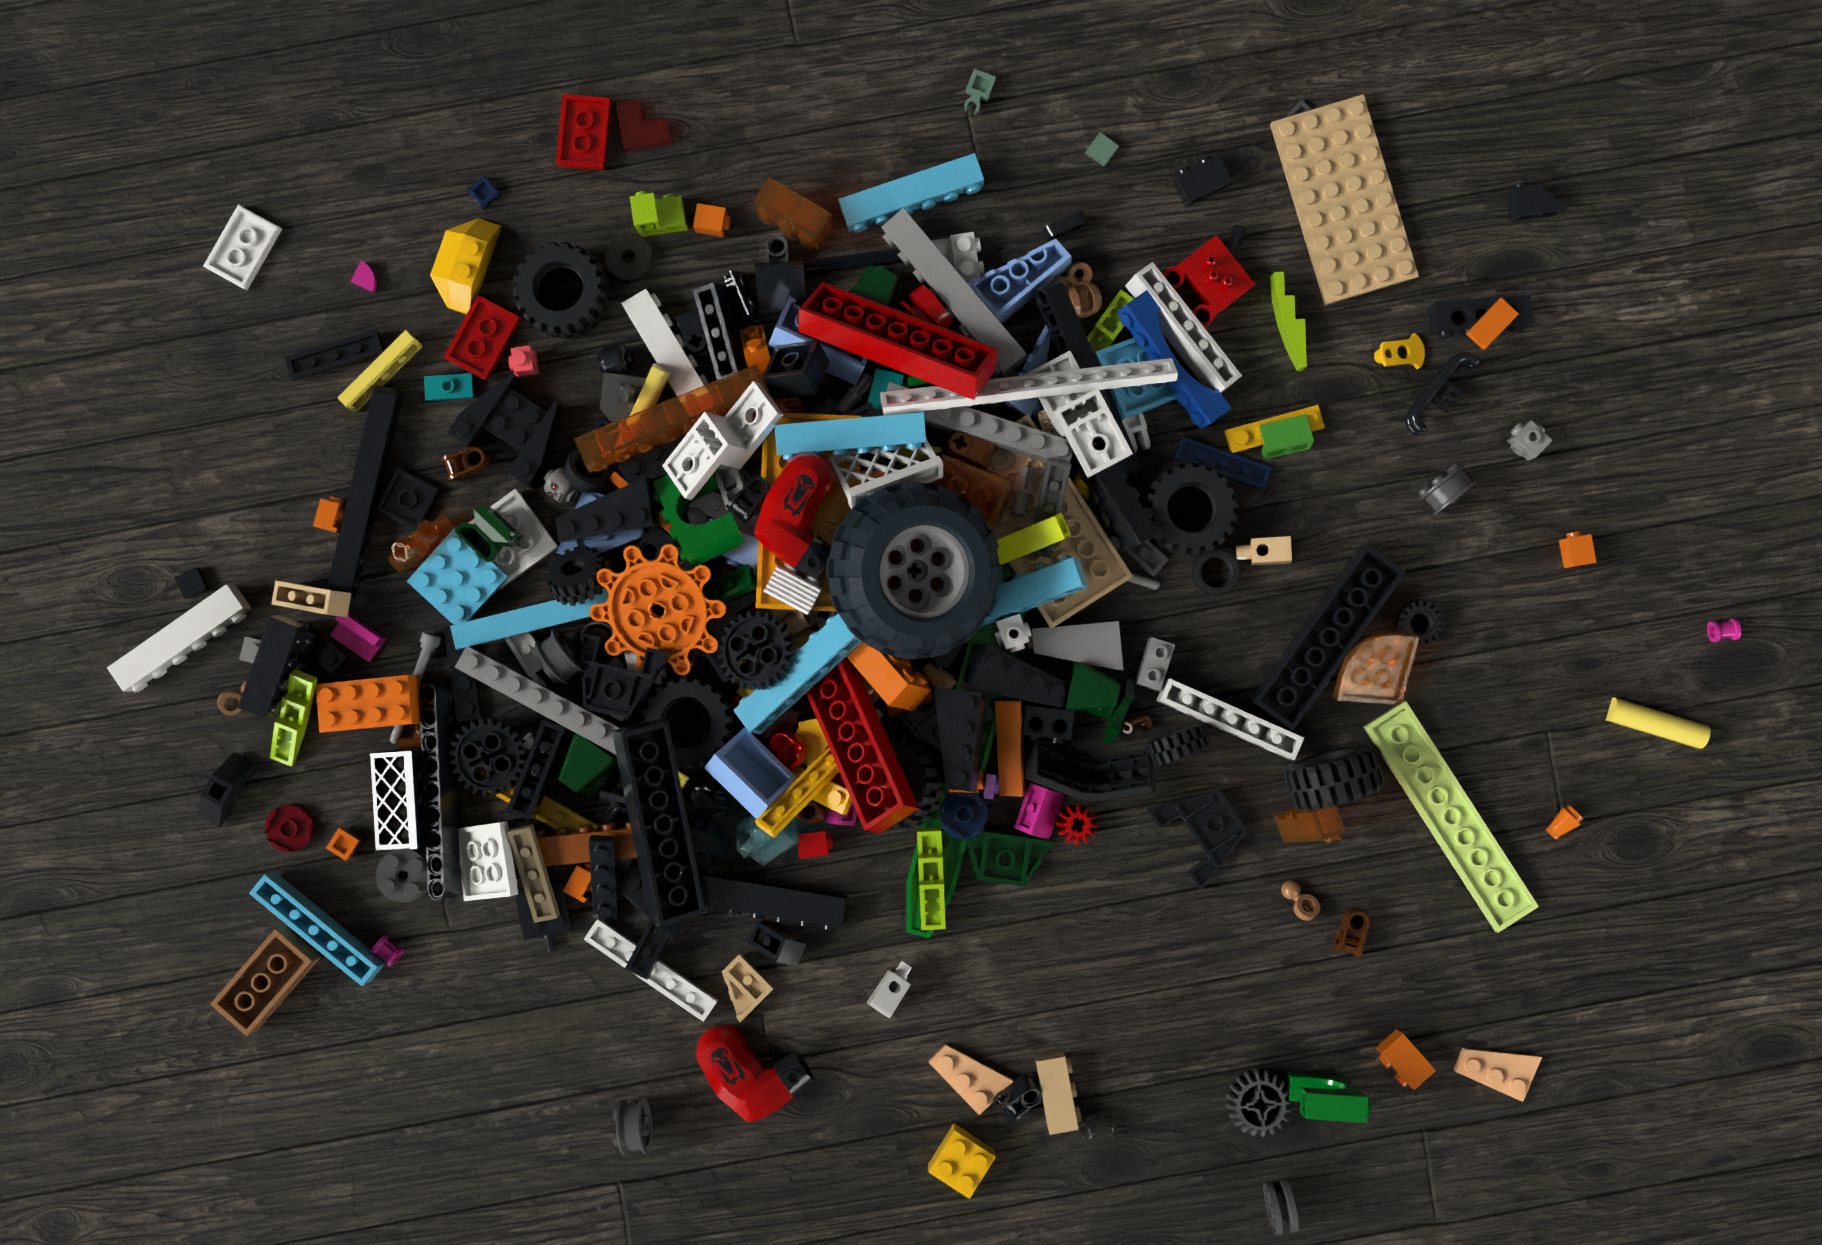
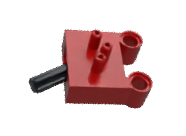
M1235 224L1233 226L1226 246L1216 235L1176 267H1169L1163 273L1165 278L1168 275L1176 277L1178 283L1171 285L1175 291L1180 288L1184 281L1202 303L1192 313L1195 316L1196 313H1204L1206 315L1207 322H1200L1205 329L1210 325L1214 317L1255 285L1236 260L1247 229L1242 225Z

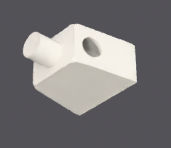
M901 961L894 973L888 970L867 1001V1004L890 1018L911 985L906 980L913 971V968ZM892 981L898 984L895 992L889 990Z

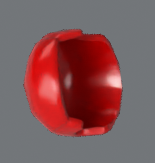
M780 732L772 737L770 748L775 750V757L786 768L795 769L804 763L807 752L806 744L799 734Z

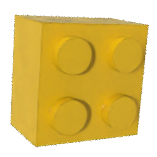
M954 1123L928 1163V1172L970 1199L996 1158L995 1149Z

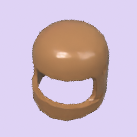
M1083 282L1074 285H1064L1079 319L1094 316L1099 312L1102 306V296L1095 284Z

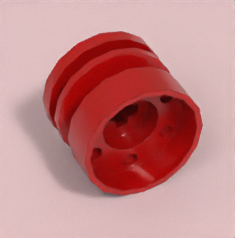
M920 285L909 294L913 304L912 307L904 301L899 302L903 313L945 329L953 325V321L945 308L924 285Z

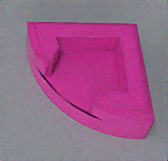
M360 260L351 282L375 293L377 287L375 275L371 267Z

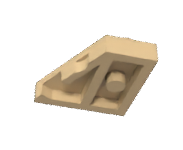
M741 954L722 971L739 1022L774 989Z

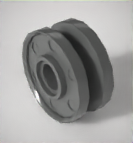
M1286 1178L1279 1180V1192L1275 1191L1271 1181L1264 1182L1265 1205L1275 1236L1283 1234V1222H1286L1291 1233L1298 1232V1214L1288 1180Z

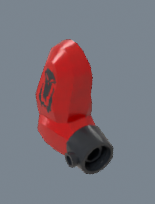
M799 452L790 457L781 474L768 491L754 534L761 544L777 558L817 580L827 566V559H829L832 546L818 534L816 536L811 526L818 516L820 507L835 490L837 478L832 464L824 456L815 452Z
M717 1024L708 1028L699 1037L695 1048L697 1062L716 1095L747 1122L762 1119L777 1111L790 1099L797 1097L815 1080L810 1067L797 1051L773 1062V1066L765 1067L763 1061L750 1048L741 1030L733 1025Z

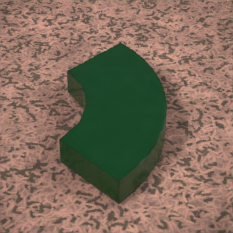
M1127 678L1119 691L1117 705L1113 708L1111 718H1108L1103 738L1105 743H1113L1122 730L1125 715L1134 699L1135 680Z

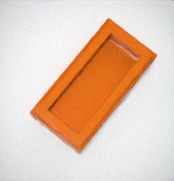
M1501 297L1466 332V335L1484 350L1519 313Z

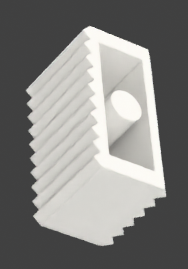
M787 564L783 567L777 565L764 592L809 616L822 591V588L818 587L820 582L808 575L805 579L796 575L798 570Z

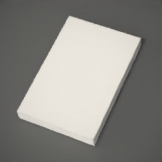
M238 204L203 267L248 290L281 233L282 228Z

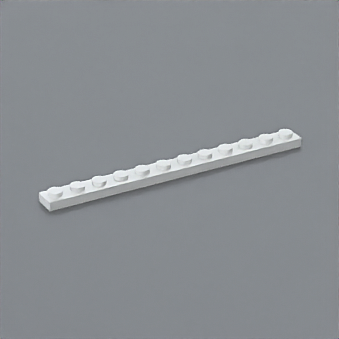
M1168 358L990 379L975 400L939 386L880 392L883 415H896L1036 397L1043 398L1053 395H1068L1078 392H1091L1097 388L1104 390L1177 381L1178 372L1173 359Z

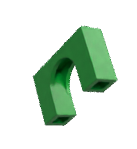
M714 474L711 475L692 500L683 497L669 475L653 481L656 489L653 492L655 501L658 506L663 505L664 509L660 511L666 524L671 523L672 528L668 529L674 543L679 541L680 546L677 547L682 561L688 560L691 568L745 544L731 512L701 525H692L683 521L684 511L690 503L719 489Z
M1286 1071L1285 1087H1288L1290 1092L1286 1097L1289 1101L1301 1102L1300 1113L1305 1119L1367 1123V1115L1370 1116L1372 1111L1371 1101L1368 1100V1096L1344 1075Z

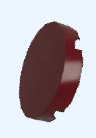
M288 804L272 810L266 818L264 830L268 838L267 840L272 847L278 851L288 853L299 851L309 844L314 835L315 825L309 811L302 806Z

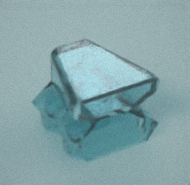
M753 815L745 817L735 830L737 850L744 858L752 857L762 866H765L799 842L797 819L795 817L775 838L756 825V818Z

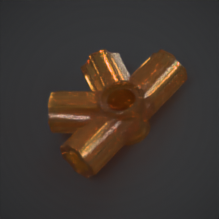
M443 513L432 522L428 520L420 522L414 533L407 538L396 541L391 546L392 554L387 557L389 562L400 574H403L421 559L428 558L457 525L446 513Z

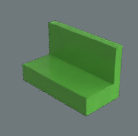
M1306 414L1259 425L1264 444L1261 450L1264 460L1308 450L1314 442Z

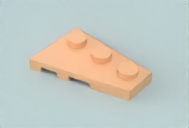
M945 1044L929 1059V1063L978 1115L992 1104L993 1098L998 1092L1014 1082V1079L995 1071L988 1065L976 1061L971 1056L948 1044Z
M1462 1048L1453 1070L1523 1102L1542 1057L1533 1054L1524 1055L1512 1052L1504 1053L1492 1050Z

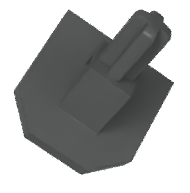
M604 371L600 409L611 422L627 423L647 377Z

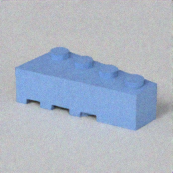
M1054 239L1028 252L1027 255L1017 260L1015 258L1007 262V265L996 270L993 269L985 273L984 276L976 280L972 279L966 283L1002 324L1035 297V290L1037 288L1050 284L1055 277L1064 273L1072 264V256L1057 239Z
M789 296L769 341L768 346L773 349L778 345L818 340L798 332L800 306L795 304L797 300ZM819 340L830 361L826 372L856 385L868 359Z

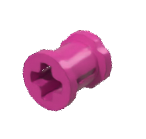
M1736 618L1721 623L1710 621L1707 625V634L1711 642H1719L1720 639L1728 638L1738 640L1741 636V626Z
M385 935L373 946L371 953L378 954L387 962L386 965L391 967L402 956L404 950L402 948L398 949L388 940L389 937Z

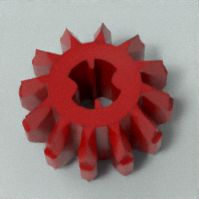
M1077 803L1075 804V812H1073L1069 805L1066 806L1069 814L1065 815L1063 812H1060L1059 816L1065 820L1056 822L1057 826L1065 827L1059 830L1058 834L1061 836L1068 833L1065 837L1067 843L1074 837V845H1079V837L1082 838L1084 843H1088L1085 835L1088 833L1094 837L1095 833L1090 830V827H1098L1097 823L1090 822L1096 817L1094 813L1086 816L1090 808L1085 806L1082 812H1080L1081 807ZM1076 818L1079 821L1081 819L1083 821V823L1080 824V830H1077L1076 828L1072 830L1071 826L1074 824L1073 820Z

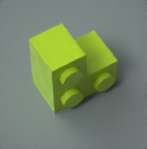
M640 191L635 196H629L633 223L641 238L688 230L684 201L681 196L668 194L664 195L663 199H657L654 193L649 191Z

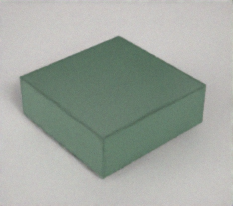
M1100 132L1085 154L1105 167L1119 146Z

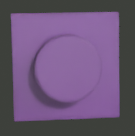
M984 773L985 787L981 789L980 797L993 799L994 794H997L999 790V780H996L995 774Z

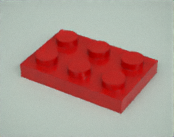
M562 94L556 155L557 167L605 171L612 102L610 98Z
M477 295L443 358L488 381L521 318Z

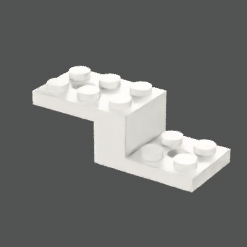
M1068 351L1033 369L1026 375L1080 368L1071 351ZM1098 388L1091 392L1039 398L1058 436L1067 438L1088 478L1133 454ZM1099 437L1104 440L1105 448L1103 450H1096L1093 447L1092 441L1094 438Z
M753 381L725 417L704 412L662 466L683 497L692 500L720 464L741 469L775 427L774 425L784 415L759 382ZM754 411H756V418H755V420L752 422V420H753L752 414H753ZM693 460V467L690 470V461Z

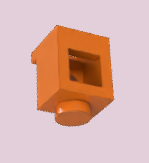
M331 496L329 501L320 498L313 527L340 533L346 507L343 505L345 500Z
M585 862V864L580 863L576 866L563 892L583 903L591 897L587 892H592L590 863Z

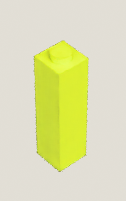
M1062 512L997 538L999 564L1002 565L1070 536L1071 533Z

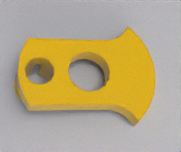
M1416 333L1411 334L1408 340L1382 342L1380 349H1377L1374 353L1375 361L1383 364L1384 367L1410 364L1419 369L1425 358L1424 345ZM1399 346L1406 349L1407 356L1405 359L1400 358L1397 353Z

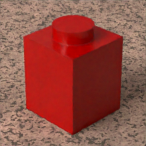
M826 829L801 832L796 835L800 859L829 855V849L833 848L832 834H827Z

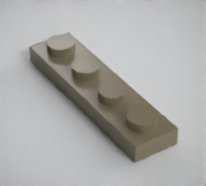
M533 824L509 829L507 831L534 923L558 918L560 912Z

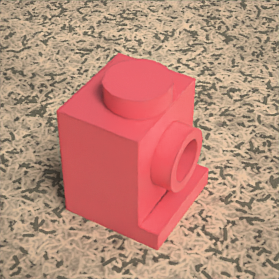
M530 345L511 348L512 355L508 357L511 370H514V374L517 377L539 374L536 350Z

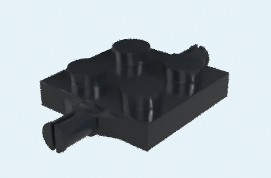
M564 881L551 884L560 912L559 917L556 919L534 923L525 890L518 891V895H515L524 940L536 937L545 938L547 952L558 950L555 935L559 932L573 929L567 896L563 892L565 888Z

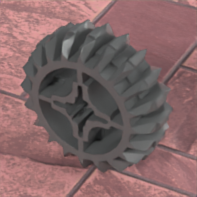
M1253 1069V1076H1250L1245 1071L1244 1080L1237 1076L1238 1086L1230 1084V1088L1234 1093L1226 1094V1097L1232 1100L1226 1103V1107L1231 1109L1228 1115L1230 1118H1235L1234 1125L1236 1127L1241 1126V1130L1244 1133L1250 1129V1134L1254 1137L1258 1130L1260 1135L1265 1137L1266 1130L1273 1135L1275 1134L1273 1127L1277 1126L1279 1129H1283L1280 1122L1281 1120L1289 1121L1285 1113H1292V1108L1287 1105L1293 1102L1289 1101L1286 1097L1290 1092L1288 1087H1284L1285 1082L1283 1079L1277 1080L1278 1076L1275 1073L1269 1076V1072L1265 1069L1262 1071L1261 1076L1257 1069ZM1261 1085H1268L1274 1088L1277 1097L1264 1095ZM1252 1087V1093L1242 1099L1245 1092ZM1261 1098L1264 1103H1261L1262 1106L1258 1109L1255 1102ZM1246 1108L1248 1111H1254L1257 1121L1243 1116L1241 1109ZM1276 1108L1274 1113L1267 1118L1268 1111Z

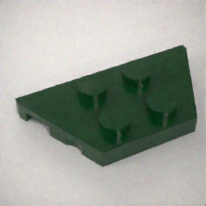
M985 830L976 837L965 840L976 879L1024 887L1031 879L1033 871L1037 870L1043 862L1041 860L1047 851L1054 846V842L1050 840Z

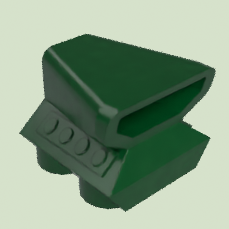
M869 265L858 283L848 292L890 308H898L899 302L903 301L909 290L899 282V278L884 267Z
M484 503L479 508L473 509L476 525L460 523L455 528V533L486 562H492L504 546L520 547V541L523 539L521 534L490 506H486Z
M1077 661L1073 662L1068 684L1071 686L1063 709L1110 719L1113 708L1116 707L1121 686V683H1119L1120 671L1087 665Z
M575 733L568 751L555 767L554 772L559 776L558 780L577 793L582 792L593 798L617 765V756Z

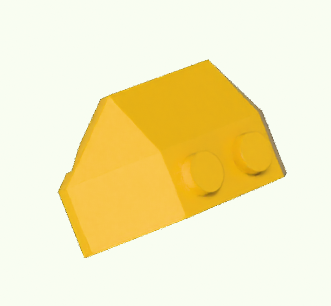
M478 218L445 231L430 276L447 308L463 314L468 313L476 296L479 294L502 226Z

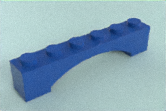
M1146 290L1122 307L1117 314L1122 324L1134 336L1135 342L1147 354L1149 361L1173 359L1178 372L1177 381L1166 382L1165 384L1172 389L1177 401L1184 406L1192 422L1201 430L1230 410L1231 407L1218 388L1213 391L1205 387L1189 375L1176 360L1160 328L1158 311L1161 308L1148 290Z

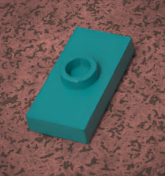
M472 373L424 376L426 401L475 398L474 375Z

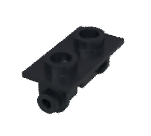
M729 271L730 274L723 277L722 284L727 285L730 299L737 296V300L731 303L736 318L740 319V322H744L749 319V316H760L757 309L758 303L748 288L749 281L742 272Z

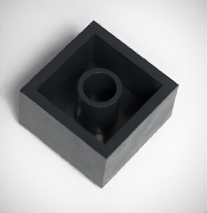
M819 340L778 345L773 351L762 380L773 400L816 395L830 361Z

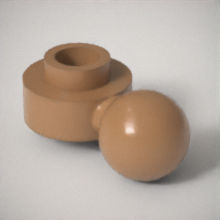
M1077 261L1069 266L1066 277L1057 276L1051 283L1061 281L1064 285H1074L1090 282L1092 270L1086 263ZM1081 269L1082 275L1080 277H1076L1075 272Z
M247 681L241 685L239 692L227 690L219 695L217 705L223 714L233 716L241 712L242 709L237 707ZM233 698L234 703L228 706L225 704L227 699Z
M1288 880L1283 883L1281 892L1285 898L1295 901L1293 907L1295 914L1305 921L1314 919L1320 912L1318 900L1309 894L1302 895L1300 885L1294 880Z

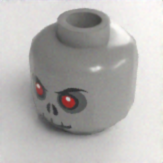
M564 468L551 469L543 479L546 482L544 491L559 503L566 501L570 503L579 493V490L575 489L566 477Z

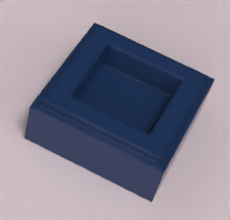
M485 175L467 189L483 210L501 196L500 192Z

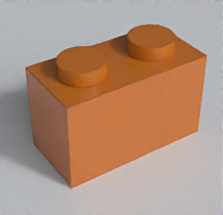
M1397 1029L1375 1048L1381 1054L1377 1058L1387 1069L1392 1067L1397 1072L1394 1077L1403 1087L1408 1085L1415 1090L1436 1071L1408 1038Z

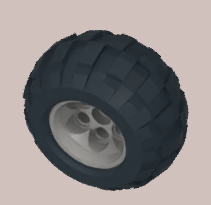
M910 482L882 488L863 498L851 509V512L846 516L842 524H839L832 538L833 543L829 559H827L826 576L829 580L832 604L847 625L848 630L855 637L884 654L904 659L933 658L949 653L951 649L961 643L965 644L979 631L980 625L986 617L991 615L997 602L995 596L998 584L1002 583V565L999 564L997 552L999 545L993 530L989 529L983 519V514L970 501L967 502L957 495L955 491L946 487ZM913 539H917L920 543V549L915 553L910 548V543ZM893 550L897 552L899 558L895 564H891L888 560L889 553ZM935 552L941 558L940 563L936 566L931 562V556ZM913 566V568H917V573L911 575L907 573V568ZM891 576H895L898 584L896 588L891 590L887 582ZM934 577H937L940 585L937 590L933 591L930 587V582ZM912 589L918 592V599L914 603L910 602L908 597Z

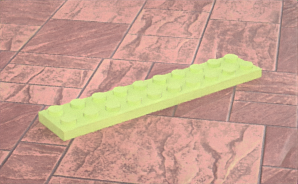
M1406 701L1401 702L1365 725L1363 728L1494 931L1499 933L1538 908V904Z

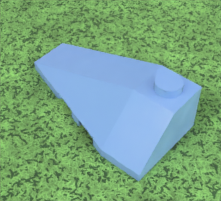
M1046 325L1033 348V352L1029 355L1022 369L1023 371L1018 376H1024L1033 369L1047 363L1051 335ZM1036 397L1005 401L1003 408L1020 417H1024L1027 414L1030 417L1031 415L1036 417L1042 404L1039 403V398Z

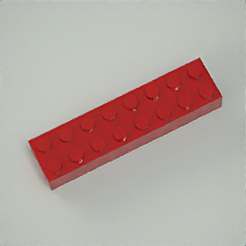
M822 282L799 308L798 332L972 400H975L996 369L998 348Z
M845 657L806 694L864 830L882 833L917 811L919 807L857 668Z

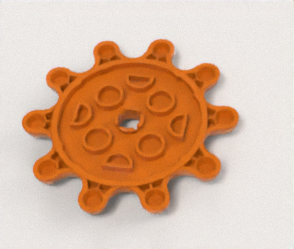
M629 545L623 552L626 561L624 572L616 573L608 568L600 569L597 572L596 579L600 585L607 589L608 600L605 603H597L591 606L589 610L590 617L595 621L607 622L611 625L613 635L605 643V650L609 655L617 656L625 650L634 652L637 656V671L641 672L647 647L671 653L667 662L672 665L675 673L686 675L691 670L688 658L690 650L698 648L706 653H713L717 650V638L709 633L706 624L712 618L722 617L726 613V605L721 600L707 598L703 593V585L711 578L710 569L706 565H698L690 571L682 569L678 563L679 551L675 545H664L656 560H648L642 554L639 547ZM654 604H659L665 608L662 616L654 613Z

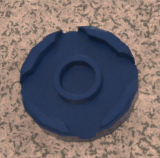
M954 792L944 799L940 807L939 820L942 828L948 835L956 839L968 840L976 837L984 830L988 820V811L985 802L979 795L973 792Z

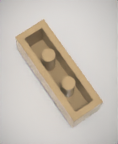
M275 580L271 604L320 614L347 617L351 593Z
M1064 1052L1036 1056L1035 1061L1049 1135L1079 1130L1077 1122L1082 1120L1079 1106L1074 1107L1073 1098L1077 1097L1075 1083H1070L1068 1073H1073L1070 1058H1065Z

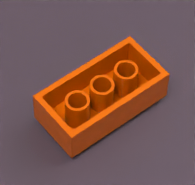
M863 641L846 656L888 706L914 711L932 690L926 683V677L912 668L913 663L910 659L884 654L868 646Z
M401 675L316 684L319 733L420 723V675Z

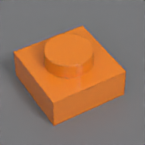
M339 827L326 849L343 860L348 861L362 839L343 827Z

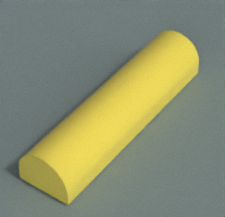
M405 330L338 396V399L355 413L358 412L371 399L375 386H384L423 345L410 332Z
M656 363L652 365L615 447L614 454L628 458L635 453L671 373L668 369Z
M1612 697L1606 721L1698 749H1702L1707 745L1711 733L1710 727L1615 697Z

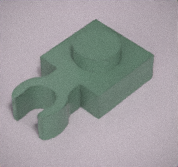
M977 69L973 70L965 90V94L971 97L966 100L964 111H967L968 105L974 104L976 106L974 115L979 113L980 100L988 101L996 81L995 76Z

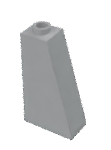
M1119 621L1030 630L1032 636L1028 637L1027 647L1032 649V654L1072 662L1077 661L1112 670H1123Z

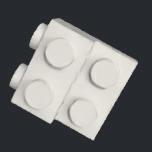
M974 232L950 235V238L931 240L965 282L972 279L976 280L980 276L985 275L983 261H978L977 252H981L979 237H974Z

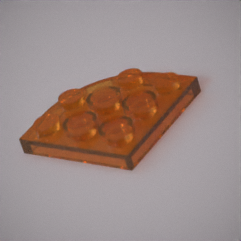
M1383 632L1361 641L1344 659L1338 674L1333 697L1336 700L1390 705L1401 704L1420 637L1415 634Z

